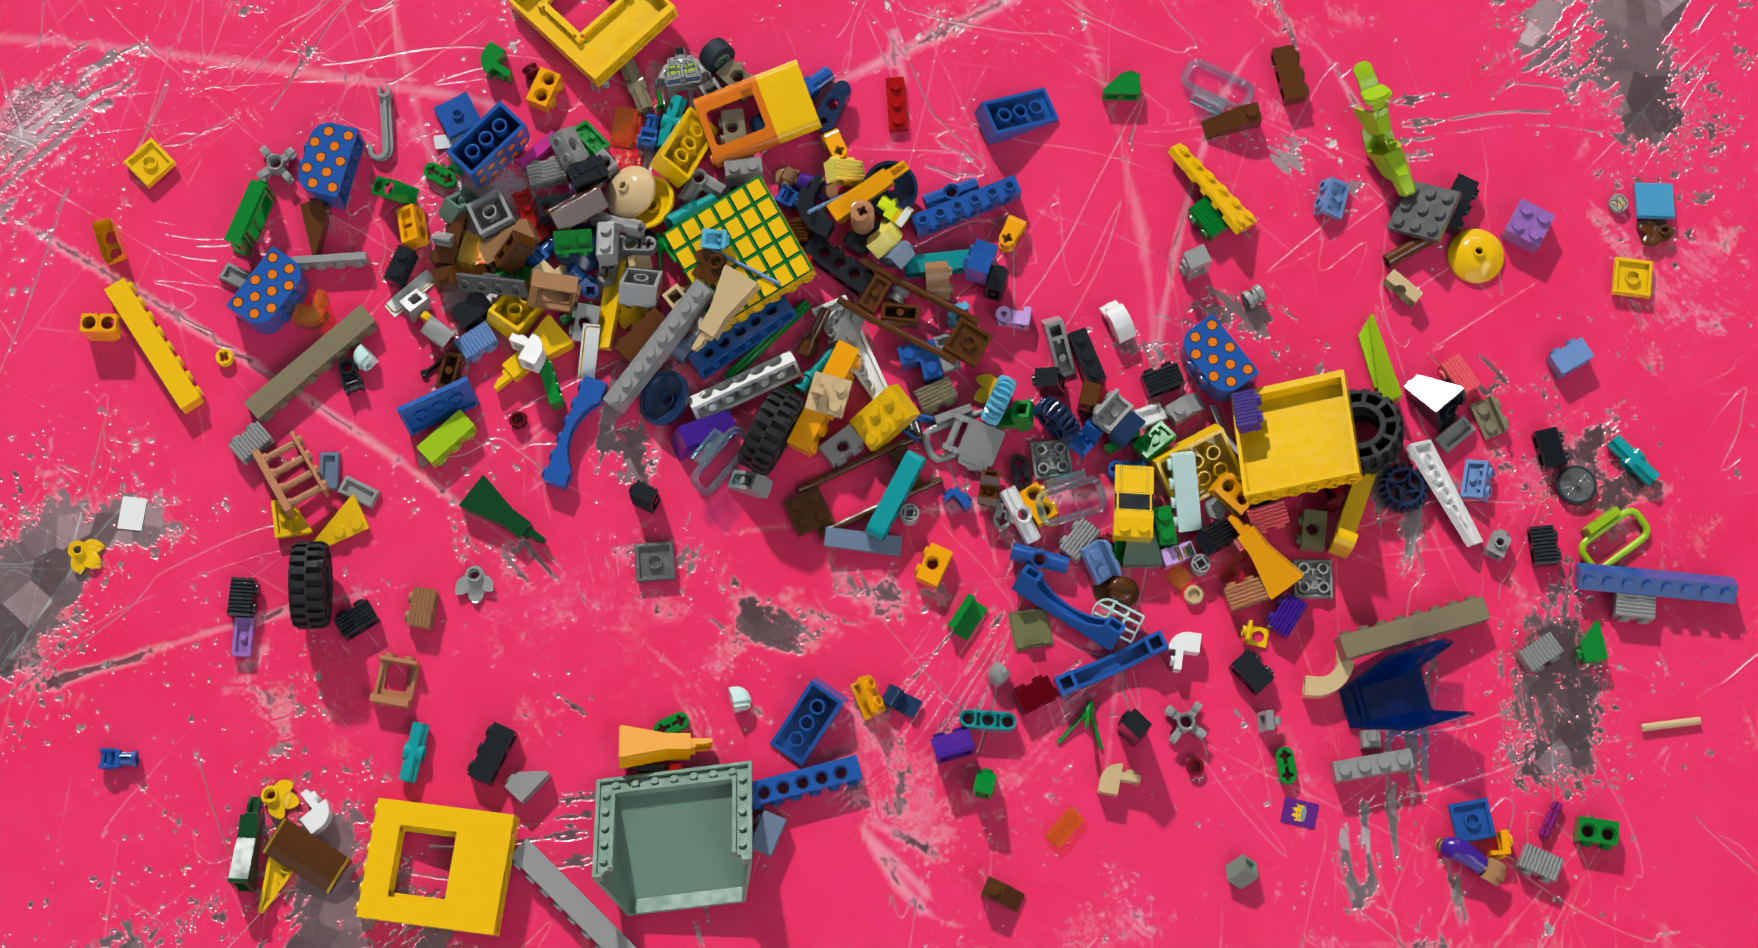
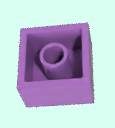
M1521 198L1500 237L1534 254L1556 215Z

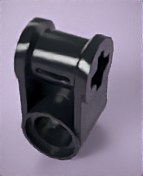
M350 358L341 359L338 362V370L346 395L350 396L351 393L359 390L365 391L363 379L354 361ZM346 365H352V369L350 371H344V367Z

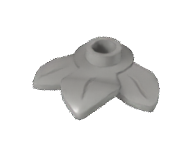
M479 566L469 567L465 572V576L459 578L455 586L456 595L467 593L469 599L474 604H478L483 599L484 592H493L494 590L492 579L485 575L483 569ZM473 573H478L476 579L472 578Z

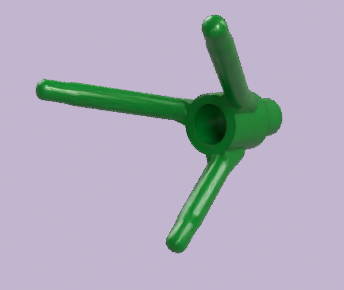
M657 232L654 236L658 244V271H662L663 252H667L675 263L677 259L670 250L671 248L662 233Z
M1087 701L1083 712L1057 740V744H1060L1080 721H1085L1084 727L1086 729L1089 726V722L1092 724L1099 749H1103L1095 721L1093 701Z

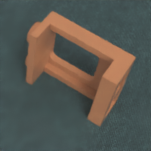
M392 653L379 655L381 662L374 693L370 694L369 701L373 704L411 710L421 664L416 661V658L405 656L402 659L397 658V655ZM391 664L411 667L408 686L405 692L385 689L388 669Z

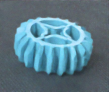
M1004 375L998 377L982 411L981 420L989 425L996 426L999 424L1016 388L1017 383L1015 380Z

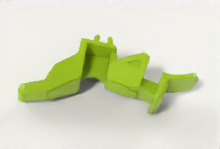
M1362 61L1353 67V73L1359 86L1361 99L1366 106H1372V111L1355 107L1353 112L1364 127V129L1360 130V133L1362 134L1365 152L1373 160L1382 176L1393 182L1399 196L1407 197L1415 193L1416 187L1401 143L1395 140L1391 129L1388 99L1393 94L1388 87L1378 83L1371 63Z

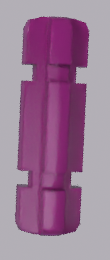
M1557 801L1551 803V810L1547 812L1542 824L1543 827L1540 828L1538 833L1540 837L1544 839L1550 837V830L1554 828L1559 817L1558 813L1561 812L1563 807L1561 803Z

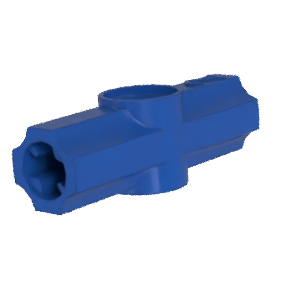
M826 66L812 76L804 77L812 100L819 95L821 89L835 80L832 71Z
M975 177L956 184L949 183L942 189L922 195L925 208L929 209L977 190L979 185ZM954 192L956 195L954 197L947 196V193Z
M1015 542L1010 555L1011 560L1066 574L1070 560L1068 556ZM1037 554H1042L1045 560L1037 562L1034 557Z

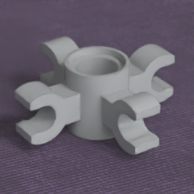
M265 145L259 149L261 154L267 159V167L256 173L260 180L267 182L274 174L275 176H282L288 185L295 181L287 171V163L298 157L292 147L287 148L281 156L279 154H272ZM281 163L278 167H273L274 164Z
M1198 701L1195 702L1188 713L1181 714L1171 705H1168L1163 712L1176 721V729L1168 739L1171 743L1175 744L1183 733L1191 732L1201 741L1206 736L1207 732L1195 724L1194 717L1203 706ZM1187 718L1191 725L1183 727L1180 720Z

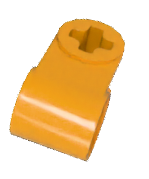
M837 128L820 135L822 144L830 157L840 156V159L849 158L847 147Z
M1011 214L1008 216L999 235L998 246L1002 252L1010 253L1014 250L1019 238L1025 231L1027 222Z

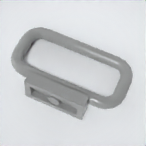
M967 404L935 415L933 419L935 425L926 428L922 435L923 446L929 459L939 463L959 457V454L951 451L942 455L935 454L930 443V435L952 427L956 419L954 418L956 412L976 419L981 417L983 409L973 411L971 404Z

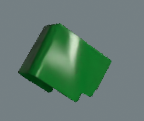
M377 176L371 194L386 201L403 205L413 203L415 205L419 189L394 179ZM390 182H392V191L389 194H385V186H389Z

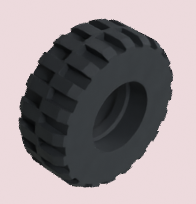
M774 388L756 414L738 454V461L741 465L760 475L770 474L788 445L787 440L805 407L802 398L782 388Z
M1351 389L1349 392L1354 423L1368 422L1379 430L1373 439L1364 443H1358L1362 475L1365 476L1368 473H1371V475L1376 474L1378 470L1388 468L1390 466L1389 463L1391 461L1394 462L1398 458V452L1402 451L1405 437L1403 417L1400 415L1398 406L1393 405V401L1389 397H1383L1382 393L1378 391L1371 392L1369 389Z
M298 541L291 547L288 569V601L292 625L298 629H324L329 626L333 606V569L330 547L323 541Z

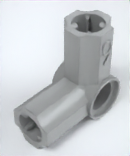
M695 169L677 199L683 204H687L696 200L701 191L706 194L712 193L719 200L726 185L706 174L703 169ZM698 176L704 178L702 182H696L694 179Z

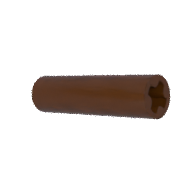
M1413 238L1382 256L1383 261L1388 268H1392L1435 243Z

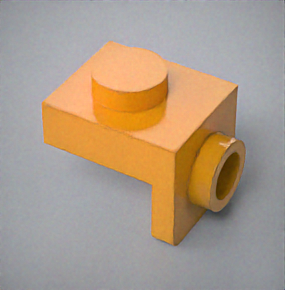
M1500 830L1496 832L1498 851L1487 853V857H1493L1496 860L1506 859L1505 856L1511 854V847L1513 846L1512 835H1509L1508 830Z

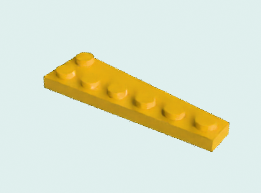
M1178 143L1168 150L1169 155L1186 173L1193 183L1199 184L1200 192L1203 196H1209L1213 201L1211 203L1213 208L1219 209L1223 213L1222 219L1236 235L1255 225L1257 220L1253 214L1246 210L1240 201L1228 192L1226 186L1221 184L1214 174L1208 171L1201 161L1189 152L1185 145Z

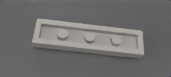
M366 252L291 257L303 272L308 271V269L326 270L330 267L344 269L346 266L362 268L364 265H370V257Z

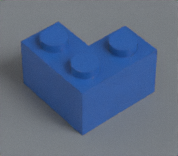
M976 239L975 245L971 244L968 255L965 256L962 270L965 273L966 280L985 285L998 251V245Z
M934 339L925 341L936 346ZM914 344L897 347L901 372L920 368L924 385L943 378L938 356Z

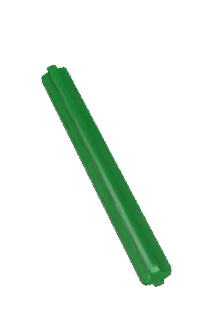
M806 300L800 302L794 308L797 318L752 347L724 374L726 379L742 373L811 308V305Z

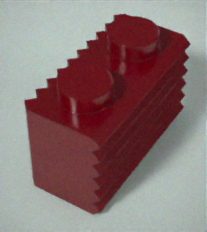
M1042 674L1033 678L1032 683L1027 686L1024 683L1017 686L1012 694L1023 716L1058 698V694L1048 675L1043 677Z

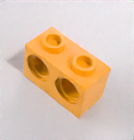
M540 67L526 97L528 106L549 113L550 109H553L556 104L558 92H561L564 87L561 74ZM548 81H554L553 84L546 85ZM540 97H547L544 101H539Z
M413 203L396 209L402 244L412 250L428 245L429 238L424 210Z
M1222 473L1207 491L1234 516H1242L1251 505L1247 503L1244 497L1243 486L1238 482L1239 479L1234 474ZM1224 482H1227L1229 486L1227 492L1223 489ZM1238 495L1242 496L1243 501L1241 504L1237 502Z
M1036 481L1019 492L1025 506L1029 507L1032 512V520L1037 529L1057 518L1058 506L1053 500L1050 501L1046 496L1048 492L1043 485H1039ZM1030 493H1036L1039 496V498L1037 500H1031L1028 495ZM1045 508L1050 514L1042 516L1039 510Z

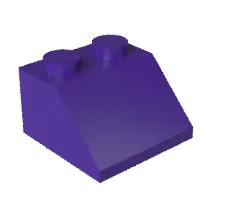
M959 727L953 729V733L945 735L944 732L933 735L934 738L930 739L936 764L975 753V746L969 729Z

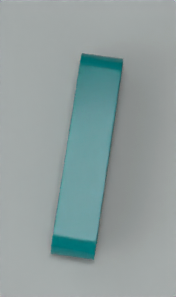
M969 249L913 255V258H910L908 264L904 266L905 277H925L924 263L947 261V265L952 268V274L964 273L962 272L963 263ZM996 258L994 260L993 266H996Z
M911 450L906 452L873 513L865 533L880 541H884L925 465V457Z

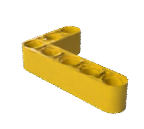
M1365 474L1363 481L1351 484L1328 548L1329 553L1346 559L1352 552L1358 538L1356 531L1376 474Z

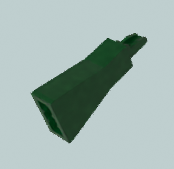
M484 475L481 476L459 504L463 511L504 528L521 542L523 539L528 540L529 538L542 544L547 542L542 535L532 529L533 525L530 521L512 509Z
M249 797L247 811H245V814L240 815L237 840L227 881L239 892L257 891L259 852L263 820L260 817L261 797Z

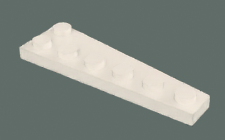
M846 295L841 296V297L845 298L846 300H848V298H847ZM838 298L812 309L815 317H817L821 307L831 310V314L824 327L827 335L834 322L833 314L838 307H841L840 304L836 303ZM861 329L856 348L861 352L863 363L859 370H855L854 375L871 400H873L888 385Z
M1431 439L1411 443L1406 446L1409 459L1415 462L1466 546L1472 547L1482 543L1483 540Z

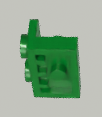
M587 120L574 126L589 156L595 155L602 148L606 151L610 149L611 144Z
M591 229L553 231L555 254H559V258L571 257V253H578V256H590V252H594Z
M1160 421L1152 425L1144 435L1137 437L1132 446L1134 452L1137 455L1140 454L1148 462L1176 440L1177 436L1165 423Z

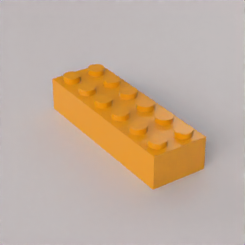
M838 340L822 373L853 382L855 370H859L863 363L860 350ZM804 408L787 440L790 448L811 458L812 454H816L820 444L818 442L820 438H824L828 432L829 427L827 425L829 421H833L835 417Z

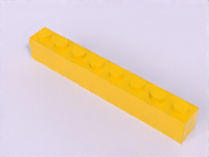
M122 278L104 289L179 408L187 414L205 402L202 398L204 395L203 391L198 385L195 387L192 382L195 380L189 370L185 371L182 367L185 363L179 355L175 356L173 353L175 350L174 346L169 340L166 342L164 339L165 332L160 325H155L154 321H156V318L152 312H147L144 308L147 304L141 296L137 297L135 294L137 289L134 284Z

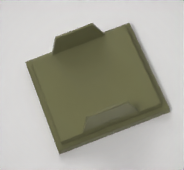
M1043 608L1008 614L1015 652L1054 644L1048 614Z

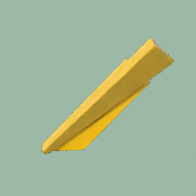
M622 261L618 266L616 282L610 287L603 288L598 325H600L598 350L613 351L620 315V304H618L619 282L625 267H627L626 261Z

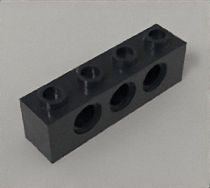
M813 236L803 248L806 254L813 257V264L859 298L862 297L875 275L869 268L866 267L864 269L860 266V263L854 257L849 258L840 247L832 246L830 241L826 243ZM823 251L830 253L827 257H822L820 254ZM838 262H842L845 264L841 268H837L835 266V264ZM852 273H858L860 275L856 279L850 277Z

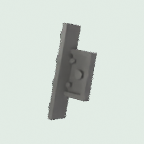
M484 273L483 275L455 274L459 290L528 298L529 296L525 280H519L517 276Z

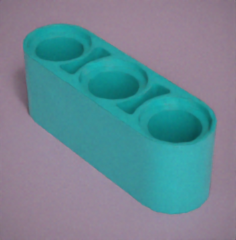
M971 709L964 710L959 718L960 725L964 729L1003 733L1013 731L1017 722L1015 715L1009 712ZM970 715L974 721L971 724H966L963 721V717ZM984 717H991L993 724L987 726L982 720ZM1010 718L1013 721V725L1005 727L1002 724V720Z

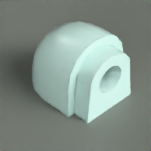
M361 343L354 351L353 359L360 370L368 371L379 362Z
M739 686L728 687L729 699L734 713L751 707L750 703L752 700L747 690Z

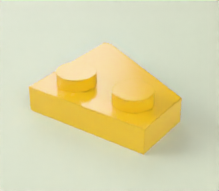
M271 501L274 533L277 540L313 534V530L297 507L293 509L296 516L289 519L279 501Z

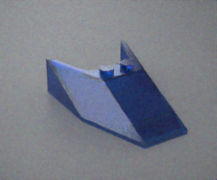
M1443 638L1390 654L1341 688L1339 693L1349 728L1415 731L1475 716L1474 712L1433 709L1421 671L1423 665L1453 645V640Z

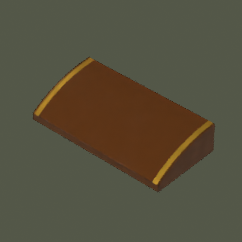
M285 817L282 818L262 850V853L330 894L351 862L349 857Z

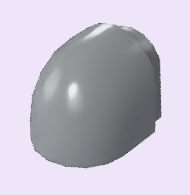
M996 661L989 669L987 679L990 684L1000 686L1011 676V673L1005 666Z

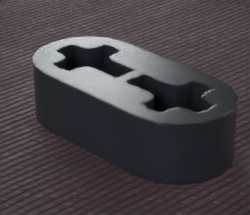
M1022 454L1014 455L1010 461L1011 472L1015 487L1022 491L1031 485L1032 478L1027 458ZM1017 459L1020 462H1024L1021 471H1019L1018 465H1014ZM1022 474L1024 480H1028L1026 482V486H1022V483H1018L1020 481V475Z

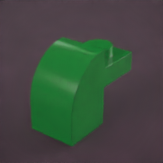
M491 41L483 50L480 58L484 73L490 80L495 76L499 81H506L511 84L514 80L512 71L502 66L508 58L506 51Z
M1032 400L1013 401L1012 408L1005 410L997 425L998 428L1018 429L1019 432L1029 431L1033 427L1035 405Z

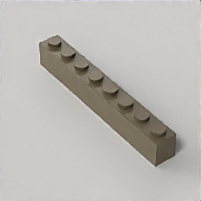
M360 304L247 399L244 404L262 424L270 421L277 411L286 408L290 400L300 396L309 384H314L322 373L331 370L335 362L345 358L348 351L358 347L367 335L370 336L377 330L379 325Z
M1473 595L1464 598V601L1460 603L1454 600L1446 603L1447 606L1440 608V605L1430 607L1429 611L1424 613L1422 610L1412 612L1411 616L1406 618L1404 615L1394 617L1393 621L1388 623L1386 620L1376 622L1375 626L1370 628L1368 625L1358 627L1357 631L1352 633L1350 630L1340 632L1339 636L1334 640L1341 662L1349 661L1484 623L1491 618L1483 596L1476 598Z

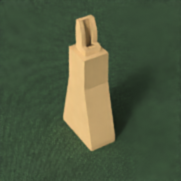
M725 264L710 308L698 327L701 332L691 349L698 352L705 346L708 340L710 342L714 338L719 340L730 320L762 286Z

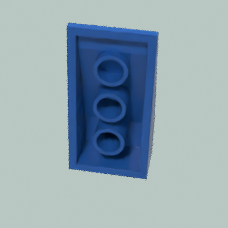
M1045 87L981 102L974 112L988 145L1006 141L1059 120Z
M820 678L812 679L770 744L800 766H803L849 699Z

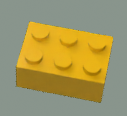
M895 384L887 386L849 422L871 451H876L885 447L921 413L900 385Z

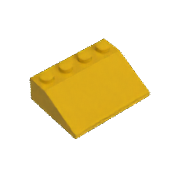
M1216 423L1168 447L1150 460L1152 467H1154V472L1169 499L1173 497V490L1169 489L1168 478H1171V470L1168 471L1166 460L1169 459V453L1193 451L1195 453L1199 501L1211 496L1207 490L1222 473H1232L1241 480L1240 465L1223 427ZM1227 482L1223 483V489L1228 487Z

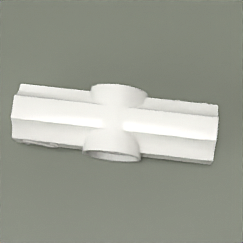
M1012 486L999 493L1009 512L1008 518L1016 526L1025 545L1038 540L1041 536L1032 520V512L1029 507L1025 506L1016 487ZM1019 511L1022 513V519L1018 516Z

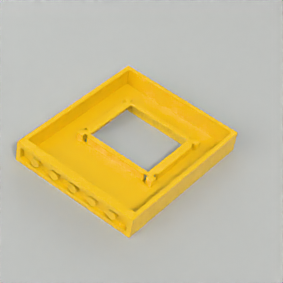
M508 0L511 8L598 88L679 16L676 6L669 0H616L580 33L549 5L554 0Z
M378 798V802L374 806V822L370 827L371 840L367 844V861L363 865L364 878L359 886L361 894L355 908L356 917L499 937L520 817L513 814ZM405 831L456 838L445 899L394 893Z

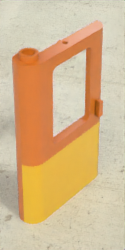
M797 59L693 99L712 155H710L713 166L717 165L718 168L724 166L725 160L728 162L729 160L743 159L822 128ZM753 95L765 127L733 141L717 145L706 116L707 113Z

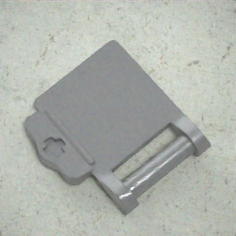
M956 412L954 416L956 419L942 448L959 454V464L966 466L968 470L982 472V469L986 470L988 466L991 467L1004 439L1005 431ZM962 422H967L968 425L959 447L953 446Z

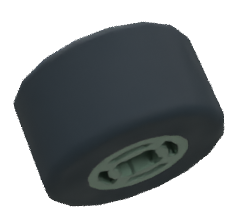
M714 38L702 48L699 60L709 72L716 74L731 58L734 59L735 51L723 38Z

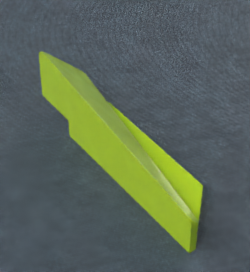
M1371 314L1357 337L1373 390L1378 389V392L1382 393L1383 397H1389L1393 403L1399 402L1402 392L1375 317Z

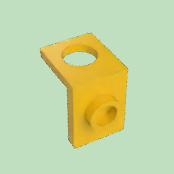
M1249 620L1246 626L1243 625L1241 637H1244L1243 644L1266 648L1269 629L1252 626L1253 621ZM1259 631L1263 634L1264 638L1261 642L1253 640L1252 635L1254 632Z

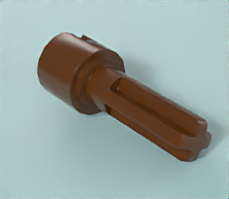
M821 307L808 336L802 338L796 350L797 353L814 359L819 348L817 341L831 314L830 309Z

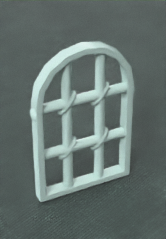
M1110 598L1097 601L1091 612L1093 616L1096 615L1102 618H1108L1111 613H1115L1124 618L1122 623L1125 624L1129 620L1138 625L1135 632L1128 628L1124 629L1133 634L1131 640L1120 636L1121 639L1132 643L1145 618V615ZM1111 601L1113 604L1108 607L1100 602ZM1118 604L1128 610L1127 613L1122 614L1114 610L1115 605ZM1096 605L1109 610L1107 616L1095 612ZM1130 612L1142 617L1140 623L1128 617Z

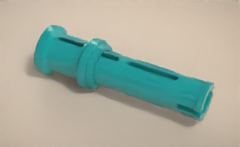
M830 345L809 371H805L801 380L793 385V388L804 397L808 395L807 392L810 390L815 371L823 372L835 348L833 345Z

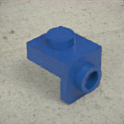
M958 487L950 488L943 494L942 503L944 505L954 499L965 513L972 508L971 497L966 492L962 493Z

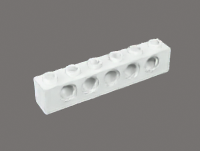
M789 350L690 396L688 403L696 420L733 408L802 374L796 359Z

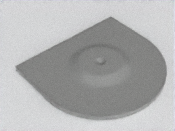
M1210 497L1204 506L1206 514L1211 518L1223 520L1226 508L1215 497Z

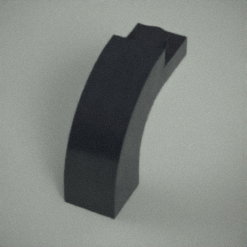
M816 174L815 178L810 179L807 186L808 189L801 187L798 196V209L802 223L808 232L817 239L827 243L835 229L834 221L822 216L817 210L807 214L808 210L815 207V201L825 183L824 177Z

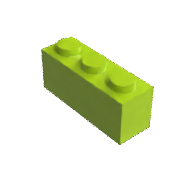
M459 409L417 446V449L435 468L437 465L440 466L445 463L446 457L451 453L457 452L461 448L462 443L472 439L476 434L477 428Z

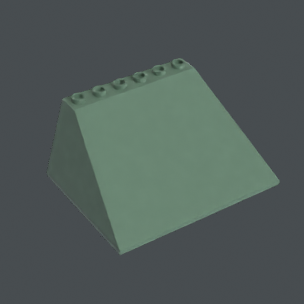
M752 760L596 780L592 879L627 916L746 902L753 862Z

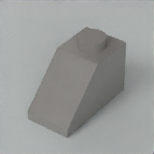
M1195 392L1182 396L1168 404L1164 412L1175 428L1205 410L1206 407Z
M734 470L727 487L755 498L767 499L774 481L753 471Z
M547 771L518 772L516 775L513 773L506 780L507 784L504 787L524 805L551 775Z

